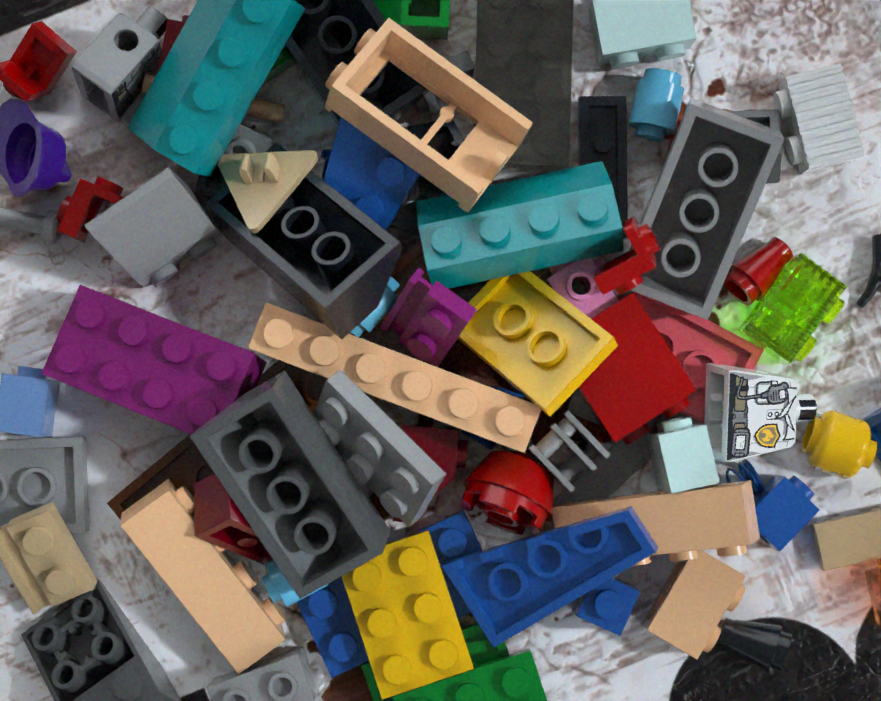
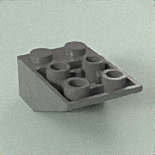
M97 579L94 590L66 601L21 634L54 701H181L162 665L99 579Z

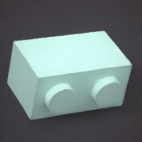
M592 0L588 9L598 65L610 63L612 69L634 66L639 63L640 57L657 55L658 61L682 57L685 55V49H690L697 39L690 0Z
M678 417L656 422L657 432L646 434L658 489L673 494L720 483L707 425L692 424L691 417Z

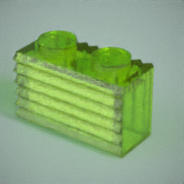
M802 253L796 254L785 265L763 300L755 305L749 316L739 327L738 332L758 347L764 349L767 354L782 365L791 364L794 359L801 362L817 342V339L812 334L822 321L829 324L843 308L845 301L839 297L847 286Z

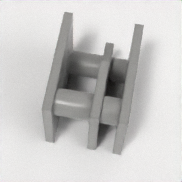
M563 410L559 413L563 419L558 424L551 423L548 426L551 431L536 445L528 443L527 449L552 473L554 478L566 490L572 492L575 489L570 483L572 479L584 468L594 471L597 466L592 460L597 455L607 459L611 454L569 410ZM575 432L586 442L581 448L570 439ZM564 443L573 455L557 470L548 458Z

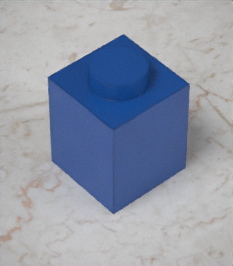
M775 474L764 486V492L761 491V493H757L754 496L760 538L770 548L779 552L819 511L810 501L815 494L796 476L793 475L788 480L785 476Z
M613 577L577 598L573 604L572 611L577 617L621 636L640 591L634 585Z

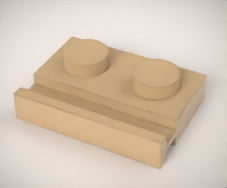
M53 502L15 517L9 523L0 526V560L32 614L38 613L41 608L48 605L53 607L95 589L98 580Z

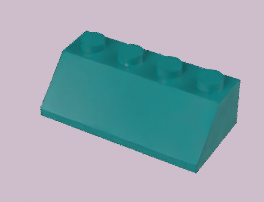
M198 0L127 128L151 148L192 173L211 177L305 8L294 0Z
M603 161L490 185L468 213L458 207L459 203L450 196L416 202L418 228L431 284L434 285L438 281L448 289L623 251V227L613 186Z

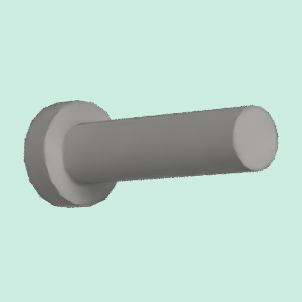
M0 207V226L42 234L44 242L53 244L58 242L62 234L57 231L61 223L57 221L58 211L48 210L44 216Z

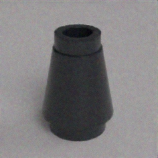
M725 618L717 645L726 647L727 650L766 671H769L770 667L781 671L789 651L792 634L781 631L782 626Z

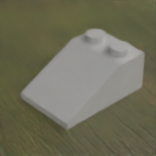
M169 167L84 225L89 233L137 283L143 286L152 283L154 287H158L178 273L175 266L190 255L193 260H197L209 253L217 246L214 239L222 234L192 188Z

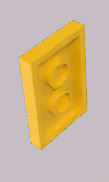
M531 271L491 279L468 302L477 311L458 337V340L548 416H551L618 346L611 334Z
M428 529L386 543L381 555L342 576L382 700L474 669Z

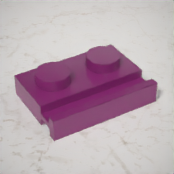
M418 268L407 282L382 324L381 329L387 332L391 328L401 335L398 341L406 346L415 357L438 367L477 309L438 281L434 285L430 284L422 278L424 271Z

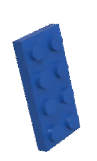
M464 509L412 533L415 534L427 529L429 530L458 618L471 613L442 565L448 560L482 551ZM342 576L328 583V586L297 602L331 678L369 661Z

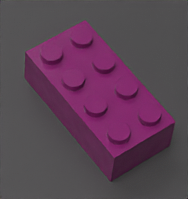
M79 285L41 374L191 435L242 395L257 387L267 362L251 351Z

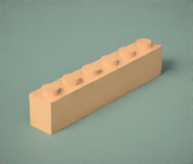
M265 302L248 346L249 349L328 379L341 369L367 394L522 453L526 451L541 411L537 405L354 335L347 334L341 340L324 324Z

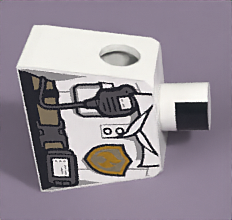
M706 363L704 424L707 425L714 457L725 462H733L792 447L795 443L796 423L812 422L816 417L817 405L815 398L811 394H797V381L791 377L761 370Z

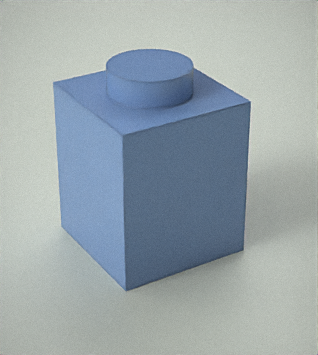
M18 366L17 375L2 373L0 381V432L35 437H52L60 382L46 379V375L41 374L43 369Z

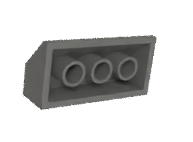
M285 370L242 395L190 435L202 456L300 599L383 553L391 532Z

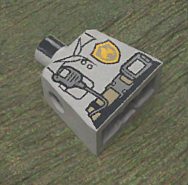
M148 6L136 22L123 13L117 14L71 65L81 96L119 123L122 120L121 117L142 92L145 74L155 75L158 70L161 55L159 39L165 33L168 18L152 6Z

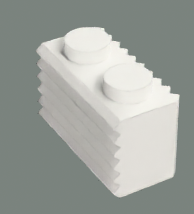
M841 63L787 76L777 84L779 91L773 94L775 109H779V119L786 118L791 135L785 139L786 153L792 165L798 164L800 174L850 163L864 156L860 131L857 128L855 112L852 109L848 85L845 82Z

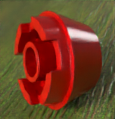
M501 450L491 451L463 481L466 489L460 501L462 507L467 511H473L474 506H477L488 516L486 523L499 529L523 535L525 528L529 527L532 528V533L539 534L542 533L545 523L553 518L554 476L528 454L513 451L512 453Z

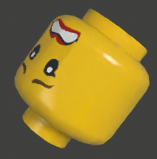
M828 410L819 418L815 417L812 422L808 423L803 436L801 451L807 454L808 463L812 468L848 479L855 476L861 467L868 469L871 466L877 451V442L871 440L870 426L864 420L834 410Z

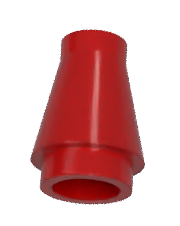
M773 237L767 244L732 264L724 285L733 297L745 305H751L755 300L762 301L785 265L793 258V253L785 242L777 237Z

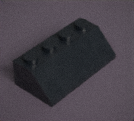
M294 0L302 5L305 10L284 46L324 106L330 89L325 87V84L331 73L341 62L349 65L357 56L354 53V49L362 36L370 28L377 32L386 21L372 0ZM388 62L360 96L391 119L397 121L426 95L429 90L394 64ZM332 110L329 113L338 125L341 116Z
M276 142L266 152L287 150ZM312 170L258 233H251L247 228L228 185L223 187L205 203L223 236L341 340L378 308L402 250L401 243Z

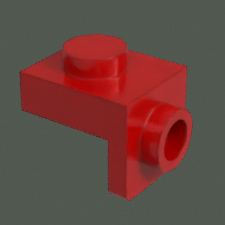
M44 22L32 23L10 60L0 63V81L3 82V87L9 94L26 102L50 95L77 51Z
M98 176L94 184L80 178L73 196L67 195L59 207L57 221L61 223L57 231L85 243L89 231L84 225L97 216L103 201L114 205L124 197L121 194L124 188Z
M634 217L624 222L623 229L634 249L596 268L593 279L602 295L614 289L617 295L630 291L643 282L641 275L656 268L657 258L654 253L660 250V246L648 224L639 227Z

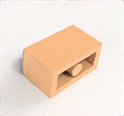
M698 550L699 558L678 561L642 622V625L649 632L697 660L702 651L709 653L716 644L721 634V628L717 625L726 610L732 612L738 606L745 592V587L741 584L746 577L703 550Z

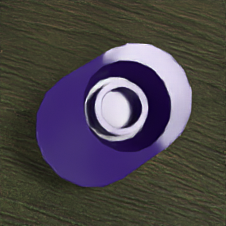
M9 99L0 106V173L7 182L12 194L17 197H23L30 190H49L57 182H69L72 173L66 161L64 137L58 131L38 122L23 101L20 99Z

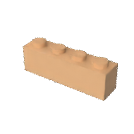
M167 479L121 513L120 526L238 675L285 641L282 623L286 618L271 597L263 600L254 589L258 582L248 566L242 560L235 564L224 548L195 537L194 497L185 486L177 490L173 483Z
M751 480L708 485L673 494L658 491L568 502L553 507L554 528H559L632 506L658 546L657 551L652 555L669 554L671 562L699 558L698 550L717 549L719 557L747 553L746 545H751L760 539ZM651 555L633 566L651 563Z

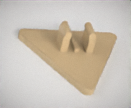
M314 150L223 154L218 166L251 233L261 231L316 165L319 157Z

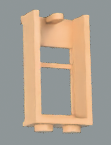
M388 18L377 32L370 28L362 36L354 49V53L357 56L349 65L341 62L331 73L325 84V87L330 89L324 109L328 112L333 110L459 203L458 207L468 213L521 145L533 122ZM388 62L394 64L449 105L441 108L439 118L421 140L360 96ZM457 110L476 124V126L448 160L427 144L444 123L452 121L455 114L454 111Z

